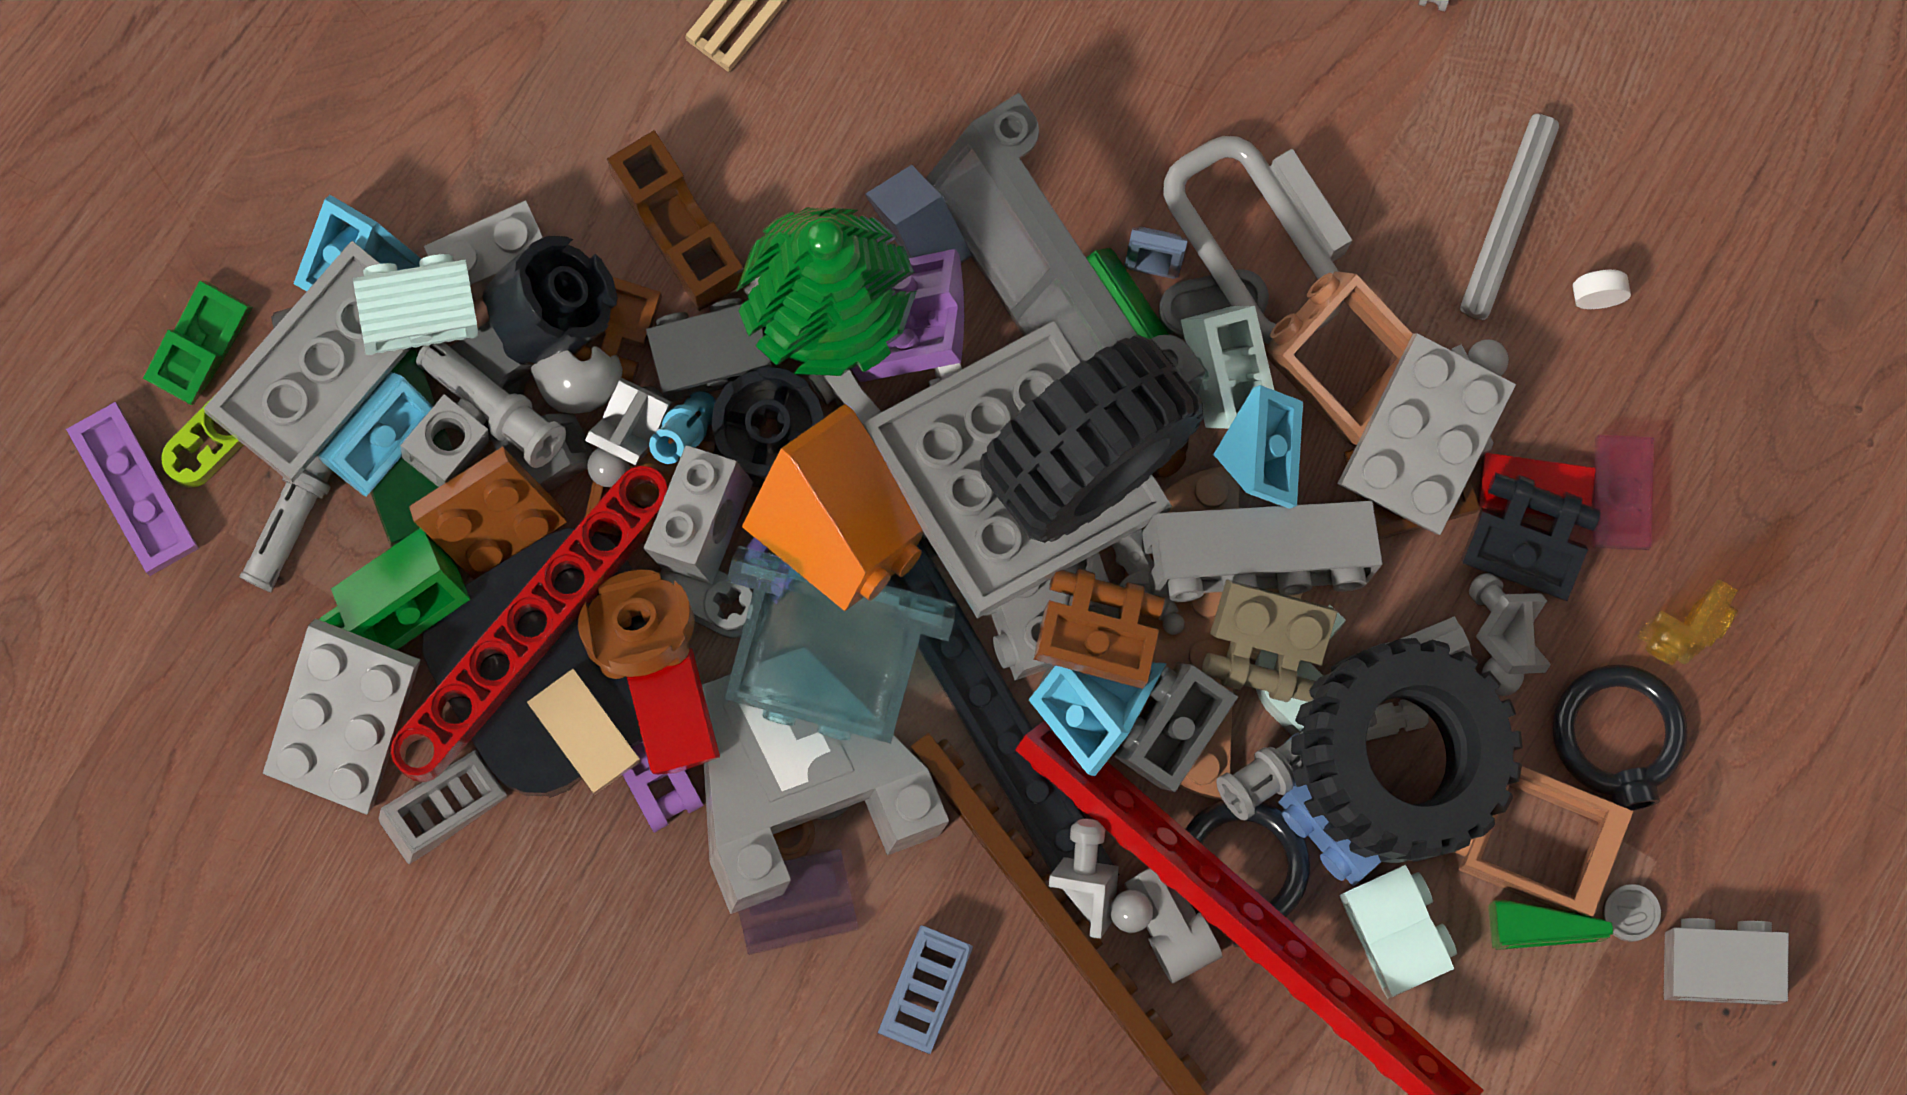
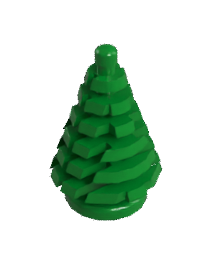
M806 207L799 213L795 214L790 211L780 216L763 229L766 235L758 239L751 248L737 291L760 276L758 285L752 288L748 294L749 300L741 305L738 312L749 337L763 327H766L764 333L767 335L759 339L756 347L773 363L778 365L789 357L803 363L794 374L841 376L856 365L860 367L862 372H865L878 365L891 354L887 344L903 334L917 292L911 291L906 294V291H899L893 295L895 290L892 291V287L915 272L904 246L899 245L896 247L895 244H891L890 242L897 237L876 218L871 217L868 219L866 216L858 217L853 215L858 211L855 209Z

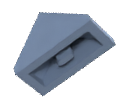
M910 165L866 193V198L886 228L897 237L894 240L898 246H904L908 258L956 249L960 255L961 263L971 258L966 242L942 195L913 165Z

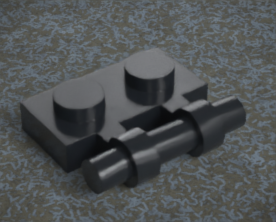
M1495 472L1491 479L1488 493L1506 499L1507 504L1503 514L1481 507L1462 554V563L1568 601L1588 551L1586 545L1569 539L1574 524L1594 531L1600 519L1601 510L1582 504V497L1565 492L1563 496L1535 487V480L1517 475L1513 479ZM1527 507L1554 517L1549 532L1521 522Z

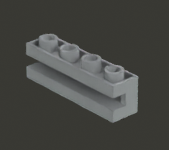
M1372 501L1297 505L1290 509L1283 506L1155 513L1142 532L1145 554L1153 553L1154 567L1148 575L1151 594L1157 596L1169 595L1170 600L1175 602L1195 600L1202 597L1204 593L1223 592L1226 579L1262 589L1278 588L1279 593L1284 595L1301 594L1311 590L1312 586L1333 585L1335 591H1353L1366 586L1383 565Z

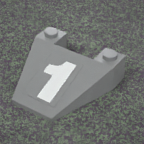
M806 648L702 685L720 758L704 763L709 862L730 914L784 894L791 879L773 837L775 833L865 800L886 854L890 855L938 837L949 822L928 769Z

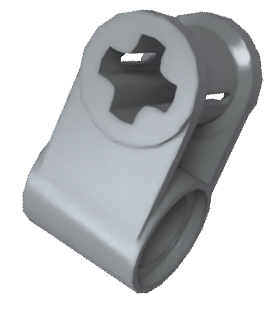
M665 569L661 570L660 576L663 580L670 581L673 584L676 581L685 590L694 613L695 622L728 638L743 637L756 626L759 618L758 605L750 588L742 581L718 570L711 585ZM736 598H739L744 612L741 615L731 613L727 620L724 619L725 616L720 608L722 602L731 605Z

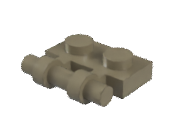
M1226 579L1210 634L1216 638L1231 642L1226 657L1212 653L1206 654L1202 665V672L1208 676L1221 679L1222 686L1241 690L1245 685L1267 691L1270 698L1279 701L1289 702L1291 698L1310 702L1313 697H1311L1309 690L1316 681L1297 676L1300 660L1322 666L1338 611L1332 607ZM1253 647L1278 654L1274 670L1250 664L1249 658Z

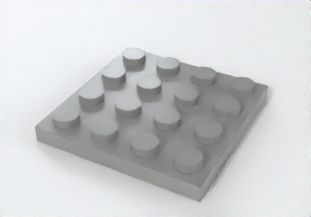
M1054 321L862 423L880 451L922 531L977 619L1047 581L1056 572L1067 570L1147 526L1155 513H1169L1172 507L1153 475H1150L1149 479L1141 486L1136 487L1123 500L1105 510L1090 523H1085L1069 535L1064 534L1056 541L1043 543L1027 536L982 478L980 459L982 454L987 452V446L992 439L998 437L1001 433L1000 430L1010 420L1014 419L1025 405L1031 400L1036 399L1045 391V388L1055 380L1061 379L1080 363Z

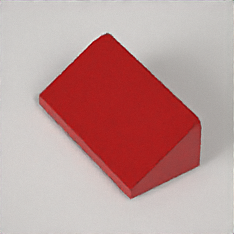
M689 648L687 657L677 665L666 666L647 675L627 677L649 767L653 774L678 773L720 758L692 648Z

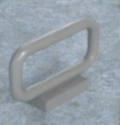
M1221 136L1204 143L1184 155L1169 168L1164 179L1163 196L1170 212L1232 306H1255L1263 342L1269 344L1272 340L1270 333L1276 324L1270 322L1264 316L1187 198L1185 185L1188 179L1220 159L1234 158L1238 160L1262 193L1317 279L1328 273L1339 272L1333 261L1345 255L1352 239L1293 149L1275 158L1272 165L1269 166L1262 153L1251 142L1238 136ZM1344 300L1317 330L1330 323L1339 314Z

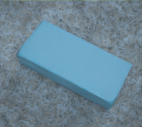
M390 372L317 457L359 493L367 497L401 458L400 445L433 406L403 376Z

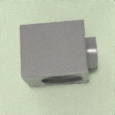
M444 394L400 445L402 458L440 487L464 472L489 443L488 429L484 426L487 420L468 401L460 399L456 404ZM453 428L461 432L465 439L459 448L452 451H444L435 446L433 438L440 430Z

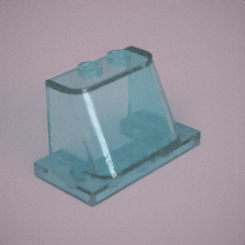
M738 545L731 561L726 582L754 590L725 699L763 709L762 717L775 723L793 726L796 719L819 724L817 732L831 738L850 740L851 734H856L891 744L920 635L949 642L955 620V604L886 585L873 600L869 601L863 597L848 610L844 611L778 556Z

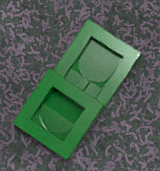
M199 281L175 329L167 330L143 379L186 403L194 405L220 367L253 307L207 281Z

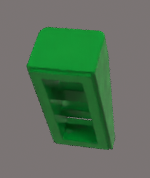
M1494 900L1488 905L1492 948L1496 950L1596 943L1605 941L1613 934L1612 922H1607L1603 919L1507 900Z

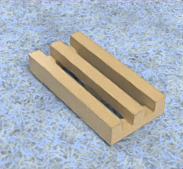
M713 0L686 34V41L730 73L788 0H769L726 54L720 51L719 48L758 0H741L715 34L707 41L703 37L733 2V0Z

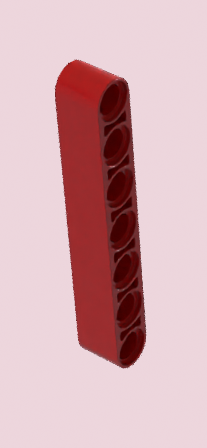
M647 466L630 468L617 480L400 729L392 741L391 756L395 765L406 777L413 781L427 782L434 780L442 774L579 616L585 602L588 605L599 593L597 588L607 579L613 577L647 538L668 490L665 479L657 470ZM643 483L651 484L659 491V497L656 502L644 509L636 508L628 501L631 490ZM614 526L621 531V541L613 550L599 551L592 546V536L600 527ZM573 568L583 572L585 575L584 584L576 593L562 594L555 589V579L561 571ZM540 611L547 616V626L544 631L532 638L519 634L517 625L521 616L526 612ZM495 653L508 657L510 661L509 670L501 679L491 681L481 677L480 666L486 657ZM460 696L471 700L472 711L468 719L459 724H450L444 721L442 715L443 708L451 698ZM420 739L432 742L434 755L427 765L419 768L407 765L405 753L411 743Z

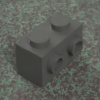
M1176 663L1173 669L1169 667L1163 669L1150 694L1153 698L1142 716H1138L1130 733L1120 744L1122 746L1114 756L1157 787L1176 792L1238 698L1234 693L1195 666L1183 663Z

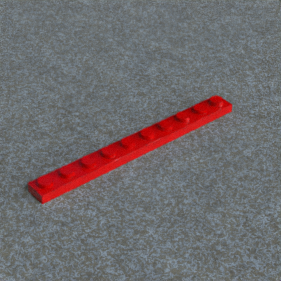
M1045 720L1024 736L1015 750L1031 764L1037 773L1048 778L1072 799L1078 809L1098 821L1115 837L1124 849L1131 851L1159 876L1165 885L1177 891L1201 912L1207 922L1218 927L1241 947L1253 962L1261 965L1281 982L1295 999L1306 1004L1330 1025L1336 1035L1348 1041L1370 1060L1383 1076L1394 1081L1408 1095H1481L1484 1089L1110 763L1106 762L1096 776L1088 775Z

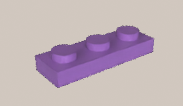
M116 402L66 429L141 565L149 576L199 549Z

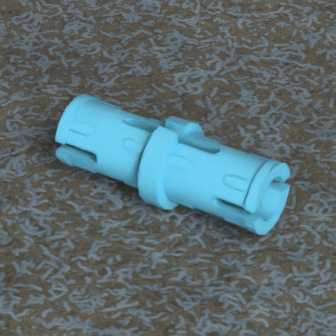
M702 391L694 392L690 395V398L685 400L683 405H677L668 411L663 418L661 429L657 430L656 434H653L650 438V452L655 459L665 464L675 463L679 460V457L681 458L685 445L695 448L703 441L707 434L708 426L712 424L714 404L716 402L715 398L709 393ZM697 411L701 412L699 417L695 415ZM669 438L674 440L671 444L668 443Z

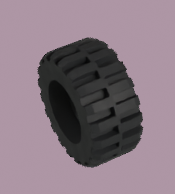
M1139 335L1132 336L1130 339L1124 338L1117 341L1113 346H1107L1096 352L1087 361L1080 362L1061 379L1055 380L1045 388V391L1036 399L1031 400L1020 410L1021 412L1000 430L1001 433L998 437L992 439L987 446V452L982 454L980 459L981 476L1029 538L1043 543L1047 541L1053 542L1060 539L1064 534L1069 535L1078 530L1080 526L1090 523L1099 517L1105 510L1123 500L1136 487L1141 486L1158 468H1162L1172 458L1171 456L1188 442L1189 436L1199 428L1200 421L1204 417L1203 403L1155 341Z
M1417 638L1398 639L1387 644L1376 645L1344 658L1331 667L1330 674L1318 678L1310 688L1309 693L1313 700L1300 705L1295 719L1297 724L1304 726L1303 733L1292 737L1291 754L1301 755L1302 768L1294 770L1293 774L1296 786L1307 785L1312 797L1304 802L1312 818L1324 815L1329 822L1323 831L1335 842L1346 839L1350 840V851L1365 858L1378 855L1381 862L1400 863L1408 860L1415 862L1456 852L1469 846L1471 839L1484 836L1495 826L1493 815L1506 812L1513 799V795L1505 789L1507 785L1519 782L1522 769L1521 763L1513 762V751L1523 748L1521 731L1512 732L1508 717L1516 715L1511 700L1500 701L1495 692L1501 683L1491 671L1478 674L1474 670L1478 661L1467 652L1460 651L1450 655L1448 643L1433 639L1421 644ZM1388 699H1404L1423 709L1437 725L1444 741L1446 767L1443 780L1433 797L1421 804H1408L1391 795L1379 783L1368 761L1366 750L1368 726L1377 707Z

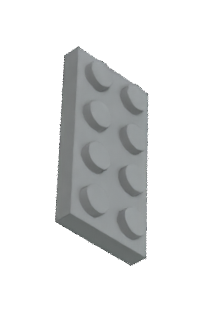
M353 241L347 245L204 407L205 414L291 484L295 482L412 348L366 355L353 278L364 276L363 270L365 268L380 263Z

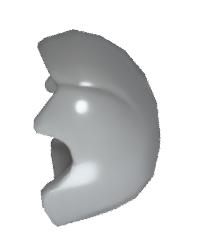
M596 346L592 348V356L587 361L578 360L567 350L542 359L531 367L533 378L546 403L558 412L569 414L591 412L606 404L611 399L618 382L621 380L623 371L617 355L609 357Z

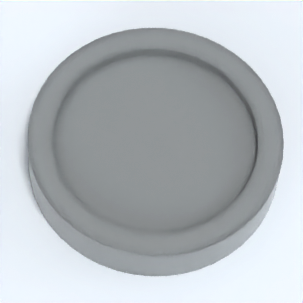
M1629 884L1617 888L1607 897L1603 906V919L1607 922H1612L1613 935L1624 941L1634 942L1650 936L1658 927L1661 918V909L1657 898L1650 890L1640 885Z

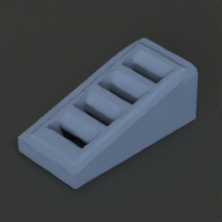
M1141 226L1138 228L1133 227L1124 267H1127L1129 270L1171 279L1178 278L1187 239L1179 234Z
M920 925L878 1034L931 1054L973 946ZM924 948H930L956 959L952 969L921 957ZM916 968L947 980L944 990L913 979ZM907 990L939 1002L935 1012L904 1000ZM898 1012H903L930 1023L927 1033L925 1034L896 1022Z

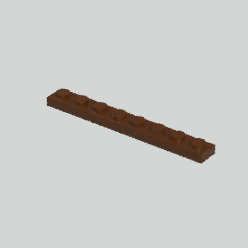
M928 732L911 745V753L928 769L933 783L1173 1095H1207L1201 1087L1208 1081L1202 1070L1188 1054L1181 1059L1178 1058L1166 1042V1040L1173 1036L1166 1023L1153 1008L1144 1013L1131 996L1138 990L1135 983L1120 964L1116 963L1109 968L1096 951L1103 945L1101 939L1090 937L1091 926L1083 917L1075 923L1062 906L1068 900V897L1063 889L1049 887L1050 874L1047 872L1040 878L1027 861L1034 853L1014 827L1005 832L993 817V814L999 810V807L987 790L980 783L971 788L958 770L965 763L949 741L944 738L937 743Z

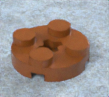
M632 570L615 575L597 588L600 595L591 602L589 608L585 602L580 611L578 629L587 654L591 660L600 666L603 674L609 678L620 679L625 676L634 677L654 673L666 666L681 663L689 653L688 642L693 635L695 624L691 604L681 585L676 581L673 584L670 581L663 580L658 572ZM642 615L643 620L648 622L638 630L623 629L631 626L632 618Z

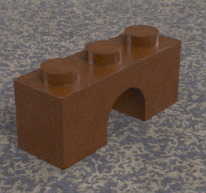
M655 130L607 158L611 176L698 311L738 288L744 270L743 266L714 221L710 223L698 206L685 182L683 173Z

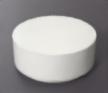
M1619 270L1591 272L1579 277L1573 283L1576 306L1583 309L1612 307L1627 301L1631 297L1628 276Z

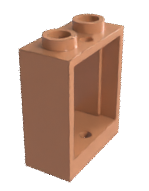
M1335 271L1333 274H1325L1311 286L1307 293L1309 300L1296 314H1289L1276 324L1270 333L1272 340L1265 347L1268 360L1346 442L1357 445L1413 334L1357 274ZM1343 300L1397 357L1394 363L1349 412L1294 356L1296 351Z
M1522 766L1519 782L1507 785L1505 790L1508 791L1509 786L1598 822L1571 894L1568 895L1482 860L1481 858L1492 829L1482 837L1471 839L1469 846L1455 852L1464 856L1458 870L1555 910L1593 917L1633 811ZM1498 814L1492 816L1495 819V822Z

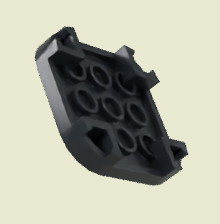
M565 528L541 538L466 584L465 588L470 600L423 632L422 652L429 671L438 686L576 528ZM596 532L592 536L591 544L599 551H610L617 547L606 536ZM626 560L613 576L632 571L633 568ZM565 569L557 575L554 587L562 594L576 593L584 584L585 575L578 569ZM540 611L526 612L518 621V633L524 637L532 638L538 636L547 626V616ZM642 615L632 618L631 626L623 629L638 630L648 622L643 620ZM579 616L471 739L496 777L507 788L526 796H549L551 798L570 791V786L583 779L527 703V701L572 669L578 674L630 747L633 748L643 742L627 676L620 679L609 678L603 674L600 666L590 659L579 634ZM496 653L486 657L480 666L481 677L491 681L501 679L509 670V658L503 654ZM460 696L451 698L448 702L462 723L471 714V700Z

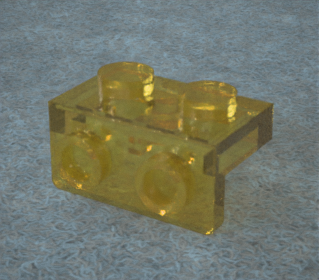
M1717 579L1697 597L1683 623L1669 614L1659 611L1642 626L1637 637L1648 643L1645 650L1660 661L1670 665H1675L1676 661H1679L1685 665L1703 651L1706 646L1711 647L1717 638L1721 639L1738 612L1737 609L1730 606L1738 590Z

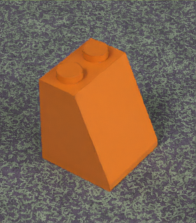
M846 404L780 449L742 525V528L844 611L848 610L863 597L869 601L873 600L884 589L890 577L895 573L900 577L907 574L921 556L922 550L917 545L924 534L880 451L854 410Z

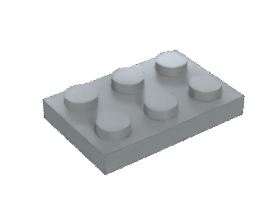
M1418 333L1413 334L1337 484L1434 534L1440 535L1516 384Z
M315 618L308 625L263 774L367 815L374 807L391 754L392 741L398 732L420 659Z

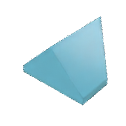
M329 195L323 202L293 284L307 292L351 241L356 243L380 264L392 263L397 265V271L420 267L419 261L421 258L378 222Z
M1262 385L1254 387L1213 454L1246 493L1289 509L1297 506L1303 401Z
M1152 662L1148 683L1143 689L1055 666L1029 698V701L1086 773L1096 776L1130 733L1167 663Z

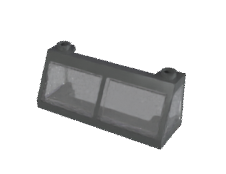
M1017 93L972 121L925 179L942 195L966 242L971 258L1022 335L1026 336L1054 321L1079 361H1087L1101 349L1107 346L1111 347L1117 341L1124 338L1130 339L1132 336H1137V334L1021 161V158L1028 154L1036 145L1039 136V125L1035 115L1021 94ZM1159 335L1153 337L1151 340L1157 343L1198 395L1205 370L1190 347L1176 336Z

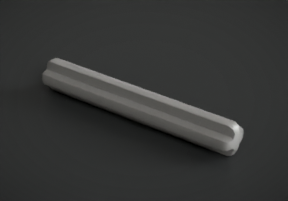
M1535 113L1529 120L1460 306L1461 312L1469 317L1485 320L1491 312L1559 129V122L1552 117Z

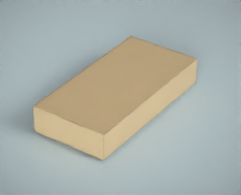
M574 669L527 701L528 705L594 795L641 762Z

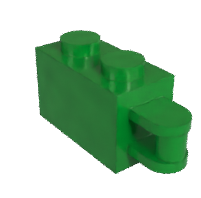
M419 528L331 588L337 606L318 620L397 650L468 602L470 597L455 561Z

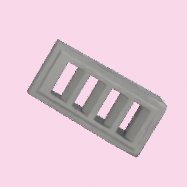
M474 750L448 766L434 780L422 782L382 807L378 819L406 862L411 864L506 799L507 794L478 752ZM465 773L468 774L483 796L474 801L459 779ZM446 786H448L463 808L457 813L454 812L440 792ZM426 800H429L443 821L436 826L421 806ZM408 813L423 833L417 838L402 819Z

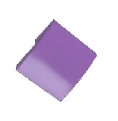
M956 249L909 258L915 273L892 287V291L895 290L893 295L899 291H906V294L911 291H917L903 334L887 344L891 354L878 365L865 372H862L858 365L851 369L860 382L961 363L964 337V291L960 255Z

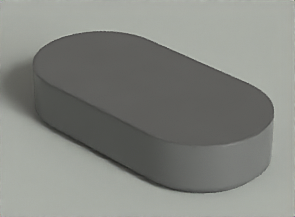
M1244 269L1235 270L1264 314L1269 300V293L1265 282L1252 271ZM1210 275L1182 281L1169 287L1160 301L1159 319L1169 334L1185 339L1181 319L1232 305L1213 276Z

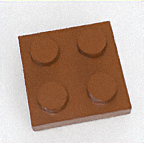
M504 447L499 448L409 506L414 522L474 580L567 523L563 508Z

